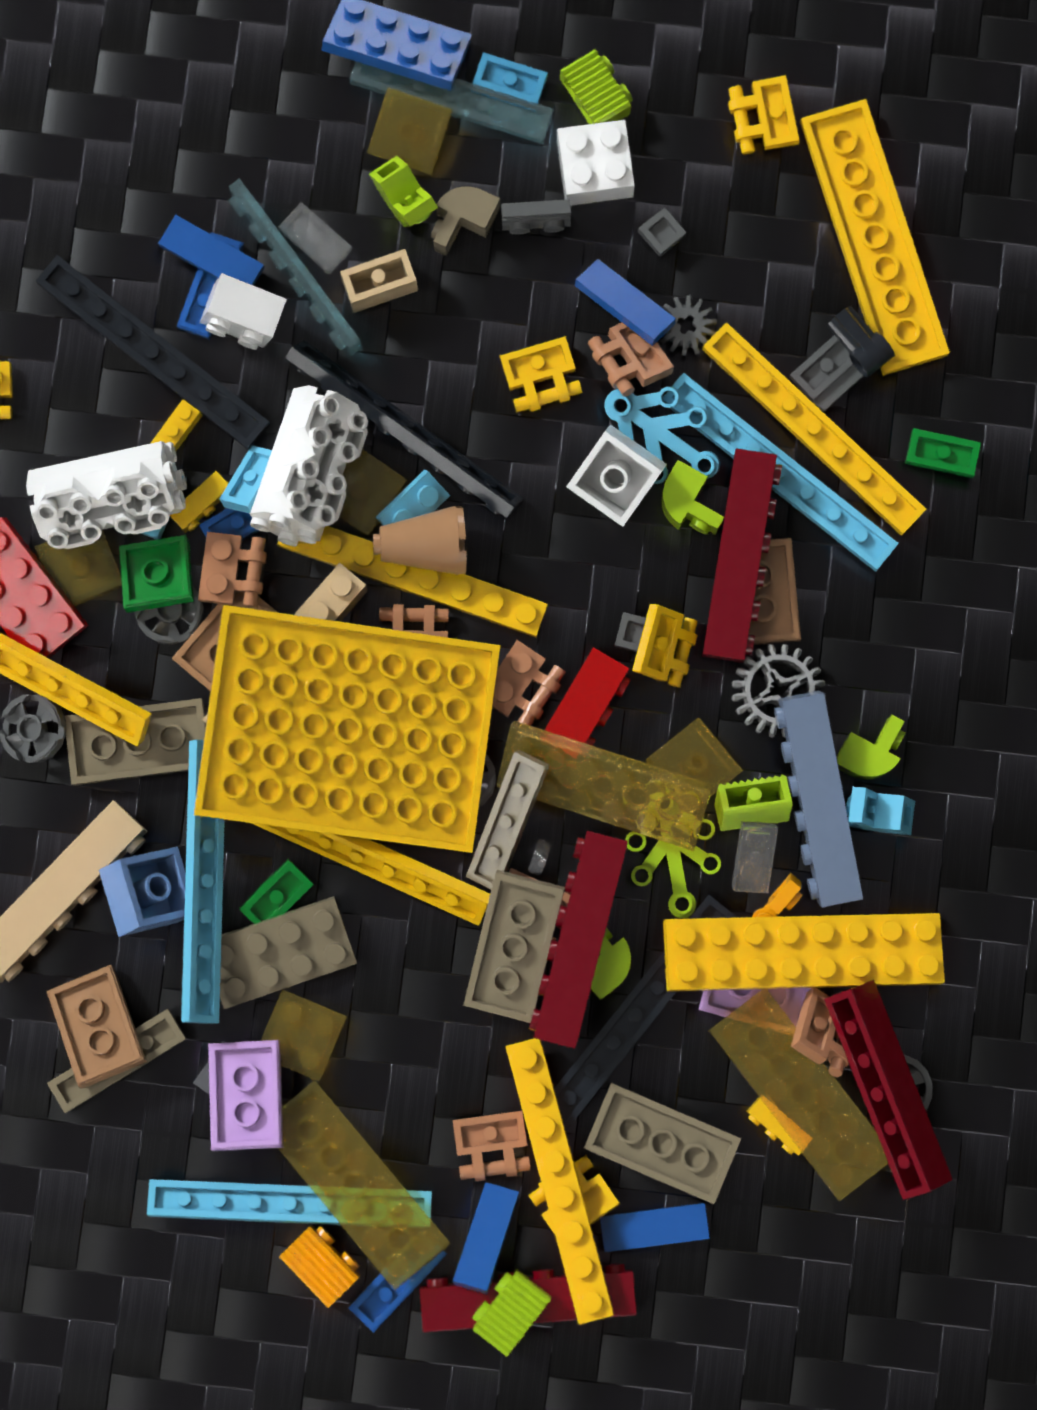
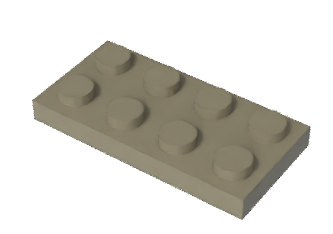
M203 699L139 706L152 713L145 739L138 747L77 714L64 716L66 719V741L71 785L189 771V741L196 739L204 740L206 723L202 720L205 717Z
M501 870L495 872L463 1006L528 1023L531 1022L565 887Z
M333 896L221 935L220 999L224 1009L357 964L335 897Z
M611 1083L584 1149L715 1204L741 1138Z

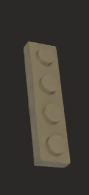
M520 750L514 752L466 874L467 878L492 889L495 872L497 870L508 872L548 771L549 764Z
M166 1009L136 1028L147 1061L146 1063L83 1089L78 1087L72 1068L49 1081L47 1084L64 1113H68L185 1041L187 1038L170 1009Z

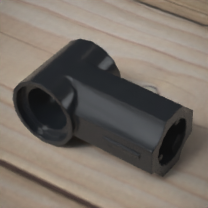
M851 305L839 312L827 325L849 352V358L853 365L866 378L895 356L892 347L886 339L877 332L873 333Z

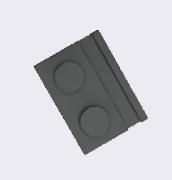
M570 199L501 204L503 231L510 230L511 234H525L530 232V229L544 228L545 232H559L564 230V227L570 226Z
M835 335L789 376L792 382L823 413L864 377L853 365L849 358V352Z

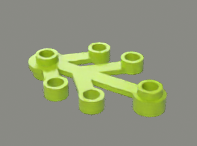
M661 784L655 786L649 792L647 797L649 812L637 829L630 832L625 841H628L627 848L630 851L640 852L646 846V837L656 824L661 821L663 835L642 865L633 869L631 878L637 886H647L652 881V873L664 856L667 855L673 895L668 903L669 910L675 917L685 919L694 914L697 903L694 896L687 892L680 851L698 863L702 871L709 875L716 874L720 870L721 860L716 854L706 853L676 831L674 817L694 829L695 835L701 840L711 839L715 833V826L710 820L701 819L681 805L680 793L676 788L668 784ZM661 795H667L671 799L670 805L666 808H661L657 803ZM707 823L711 826V833L708 836H701L698 833L700 824ZM634 835H639L643 840L639 848H632L629 844L630 838ZM709 857L715 858L718 863L716 869L712 871L704 867V861ZM641 869L646 870L649 874L648 880L643 883L638 882L635 878L636 872ZM679 898H686L689 901L687 910L679 911L676 908V901Z

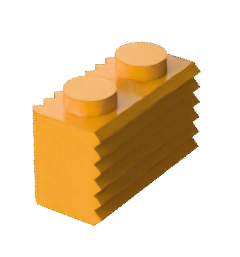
M310 1225L279 1257L329 1308L361 1276L356 1271L360 1265L346 1251L340 1255L332 1246L335 1239L325 1228L320 1226L316 1230L313 1225Z

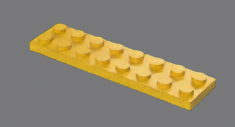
M866 99L801 118L800 124L865 323L873 333L877 332L882 335L895 353V356L881 367L882 375L947 357L950 352Z
M940 913L665 919L663 921L667 991L855 987L871 980L875 981L876 986L938 985L945 983Z

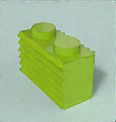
M596 50L591 51L561 69L560 80L589 124L622 120L630 114V102L633 101L632 96L623 83L620 85L616 83L612 76L615 71L609 59L605 55L600 57Z
M782 774L780 777L776 775L773 778L768 776L766 779L761 777L760 780L754 778L753 781L749 779L746 782L741 780L739 783L734 781L732 785L728 782L725 786L720 783L717 788L714 806L720 831L787 822L789 821L793 804L787 778Z
M516 1270L513 1276L506 1272L494 1288L499 1294L493 1302L489 1304L484 1301L472 1317L476 1321L473 1330L505 1356L510 1354L551 1300V1296L519 1270Z

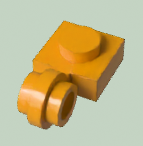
M790 873L769 897L766 905L756 910L752 917H778L784 908L791 910L802 896L799 892L801 881Z

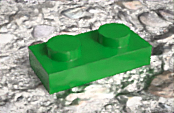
M913 428L905 464L973 478L981 442Z
M288 858L239 907V910L254 924L285 914L314 884Z

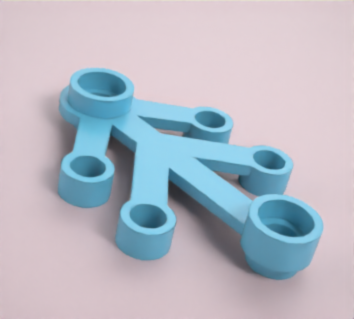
M665 387L660 392L639 396L632 393L627 397H623L618 389L609 393L605 400V411L610 419L618 422L619 431L634 441L633 422L644 431L647 451L663 461L660 447L661 442L691 463L692 468L708 476L707 479L718 473L720 460L715 453L711 451L699 452L668 430L689 425L694 428L705 425L708 419L705 409L693 407L688 412L651 418L640 409L656 405H662L666 408L676 406L680 400V394L677 389ZM668 390L672 391L675 395V400L671 404H667L663 400V394ZM619 399L627 402V409L624 412H619L616 409L615 405ZM697 410L702 413L703 420L701 423L696 424L692 422L691 414L693 411ZM701 459H708L710 461L711 468L708 472L700 470L699 462ZM667 467L663 469V477L660 480H656L654 484H660L667 479Z

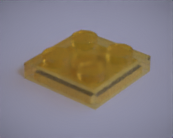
M282 989L261 1041L279 1040L281 1066L320 1082L348 1016Z

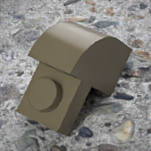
M469 186L455 188L443 195L436 204L438 206L436 211L438 216L445 219H438L432 230L431 238H434V250L447 256L461 226L486 238L500 210V198L479 188Z

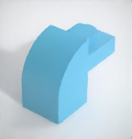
M853 787L851 796H849L846 804L849 826L869 831L911 835L915 801L903 795L880 794L868 788Z

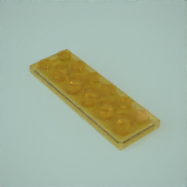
M517 721L511 724L496 787H501L514 752L520 750L549 764L536 800L694 851L712 792V784Z
M761 989L708 1030L838 1201H841L888 1164L876 1131L834 1076L829 1074L825 1064L821 1063L818 1065L791 1047L796 1027L767 989Z
M313 1081L282 1107L283 1147L278 1148V1150L394 1291L450 1245L446 1237L316 1081Z

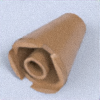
M452 506L380 526L379 534H373L374 555H380L382 562L455 575L466 574L464 541L466 539L462 506Z

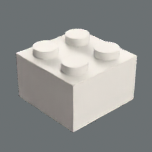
M625 120L557 129V145L565 200L570 199V206L633 197L634 179Z
M221 273L213 285L200 323L206 325V331L214 335L225 337L226 334L239 338L238 343L247 348L255 350L258 346L264 348L273 338L287 299Z
M610 425L566 487L623 527L667 464Z

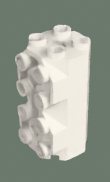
M310 385L293 389L250 512L252 516L251 527L263 532L270 531L278 536L277 540L289 546H297L299 541L316 544V541H320L325 526H329L339 519L346 498L345 490L347 483L343 476L346 463L360 457L368 433L366 428L368 419L366 414L360 411L358 404L330 390H327L325 396L316 394L318 387Z
M160 441L29 470L26 489L28 496L34 495L35 505H30V510L40 537L45 539L53 548L70 549L93 544L100 538L103 529L115 527V530L122 534L131 533L133 535L161 529L168 522L169 515L181 513V510L186 509L185 498L182 490L187 489L186 478L183 470H177L176 468L177 455L174 444L172 442L164 443Z

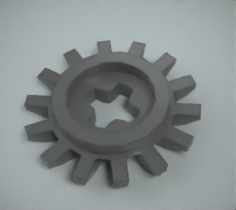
M687 295L686 304L682 305L678 297L673 298L676 305L675 308L664 304L662 307L675 317L676 320L675 325L660 342L663 345L670 340L673 344L669 351L672 353L679 346L682 347V356H687V349L692 347L695 355L700 353L698 344L702 343L705 345L708 342L705 337L707 335L713 336L716 333L709 329V325H716L717 319H707L706 316L713 312L711 307L703 311L700 309L704 300L699 299L696 305L693 306L691 305V295ZM688 316L694 319L692 325L696 327V330L694 332L688 330L685 334L681 333V325L677 321L679 319L686 320Z

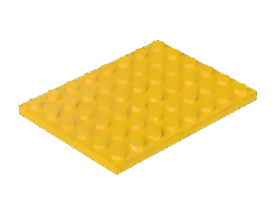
M223 605L193 815L472 853L500 645Z

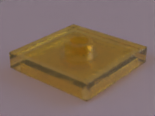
M387 87L367 153L387 160L398 156L410 168L432 175L453 109Z
M362 449L359 458L346 463L343 472L347 483L345 490L346 498L339 518L369 537L379 523L376 516L399 495L406 485L407 479Z
M103 530L100 538L89 545L70 549H56L51 547L48 542L35 546L42 565L74 606L122 587L121 573Z
M700 718L693 721L646 759L647 763L689 814L717 793L720 783L725 786L727 782L729 783L743 771Z

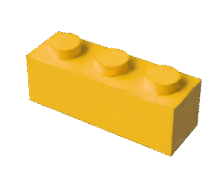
M182 399L151 443L160 441L164 443L172 442L177 451L202 417L201 412Z
M215 471L185 498L186 509L181 510V513L169 516L185 533L188 530L190 532L193 531L200 524L198 521L204 516L208 517L215 511V506L220 502L219 499L228 483Z
M760 1095L746 1111L750 1114L748 1119L756 1126L762 1124L767 1129L765 1133L774 1141L778 1138L783 1143L782 1148L790 1155L793 1153L799 1155L813 1139L763 1095Z

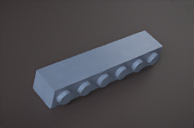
M814 691L779 698L780 707L775 708L774 712L778 729L784 728L786 742L781 743L784 762L791 763L793 776L788 777V786L791 797H797L799 810L794 811V817L798 832L804 831L806 844L801 845V854L804 865H810L812 878L807 879L811 900L817 899V903L821 907L862 900L863 895L825 695L821 691Z

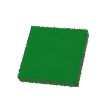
M187 535L119 546L123 607L126 613L194 602L190 546Z

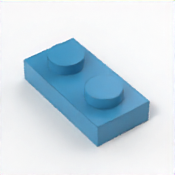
M483 52L473 81V88L537 108L548 73Z

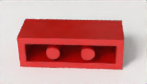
M593 647L542 733L540 740L575 761L580 754L586 757L596 741L591 736L596 726L604 727L614 710L609 707L615 695L622 697L631 679L626 677L629 668Z

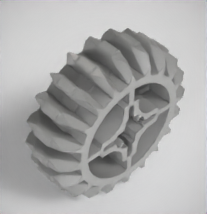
M773 644L768 645V656L766 657L760 648L756 649L754 654L757 662L748 656L744 660V664L749 668V671L744 668H737L735 672L744 681L736 680L732 682L733 688L742 690V693L732 696V701L744 702V705L737 708V714L740 715L746 711L750 713L744 724L749 726L756 719L760 723L756 727L755 732L760 734L765 725L770 726L768 733L769 737L772 738L777 733L776 718L770 717L758 709V707L767 704H774L778 708L780 707L778 699L781 697L779 695H771L764 698L774 688L771 685L772 682L776 683L778 687L790 685L783 694L785 697L791 696L792 691L804 683L806 693L814 692L815 689L825 686L824 680H813V677L817 676L821 669L815 667L809 671L807 668L813 658L808 656L803 663L799 661L798 657L802 651L799 648L794 651L792 657L788 656L789 648L786 644L782 645L780 654H776ZM771 664L789 666L798 672L799 675L784 678L777 673L776 669L772 668ZM761 669L764 674L763 678L766 683V689L758 696L752 698L750 691L751 681L754 674ZM781 728V733L785 738L784 728Z

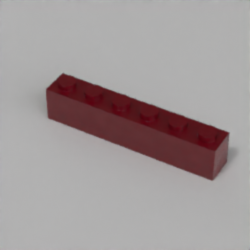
M735 449L702 657L743 663L745 655L752 656L755 635L749 634L751 621H758L761 602L754 600L756 587L763 588L766 567L759 565L761 553H768L771 533L765 532L767 519H774L777 499L770 498L772 485H779L782 465L776 464V454Z
M590 831L586 832L585 839L580 837L577 839L573 858L579 859L576 873L569 871L564 890V892L571 893L568 906H560L555 925L562 928L559 941H551L547 961L553 962L550 976L543 974L538 995L544 996L541 1010L534 1009L529 1026L530 1030L535 1031V1039L576 1048L628 841Z
M871 980L825 998L824 1001L902 1199L931 1192L953 1180L875 981Z
M623 1263L603 1265V1274L614 1315L609 1317L636 1315L632 1269H625V1264ZM554 1269L533 1271V1277L528 1278L551 1296V1300L533 1323L578 1320L566 1274L554 1275ZM499 1273L498 1280H492L488 1294L460 1287L453 1283L448 1284V1278L427 1279V1286L420 1287L423 1332L473 1328L476 1324V1321L472 1318L484 1301L489 1304L493 1302L499 1294L494 1288L506 1273Z

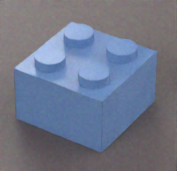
M178 846L119 859L99 869L118 937L175 924L184 920L186 872Z

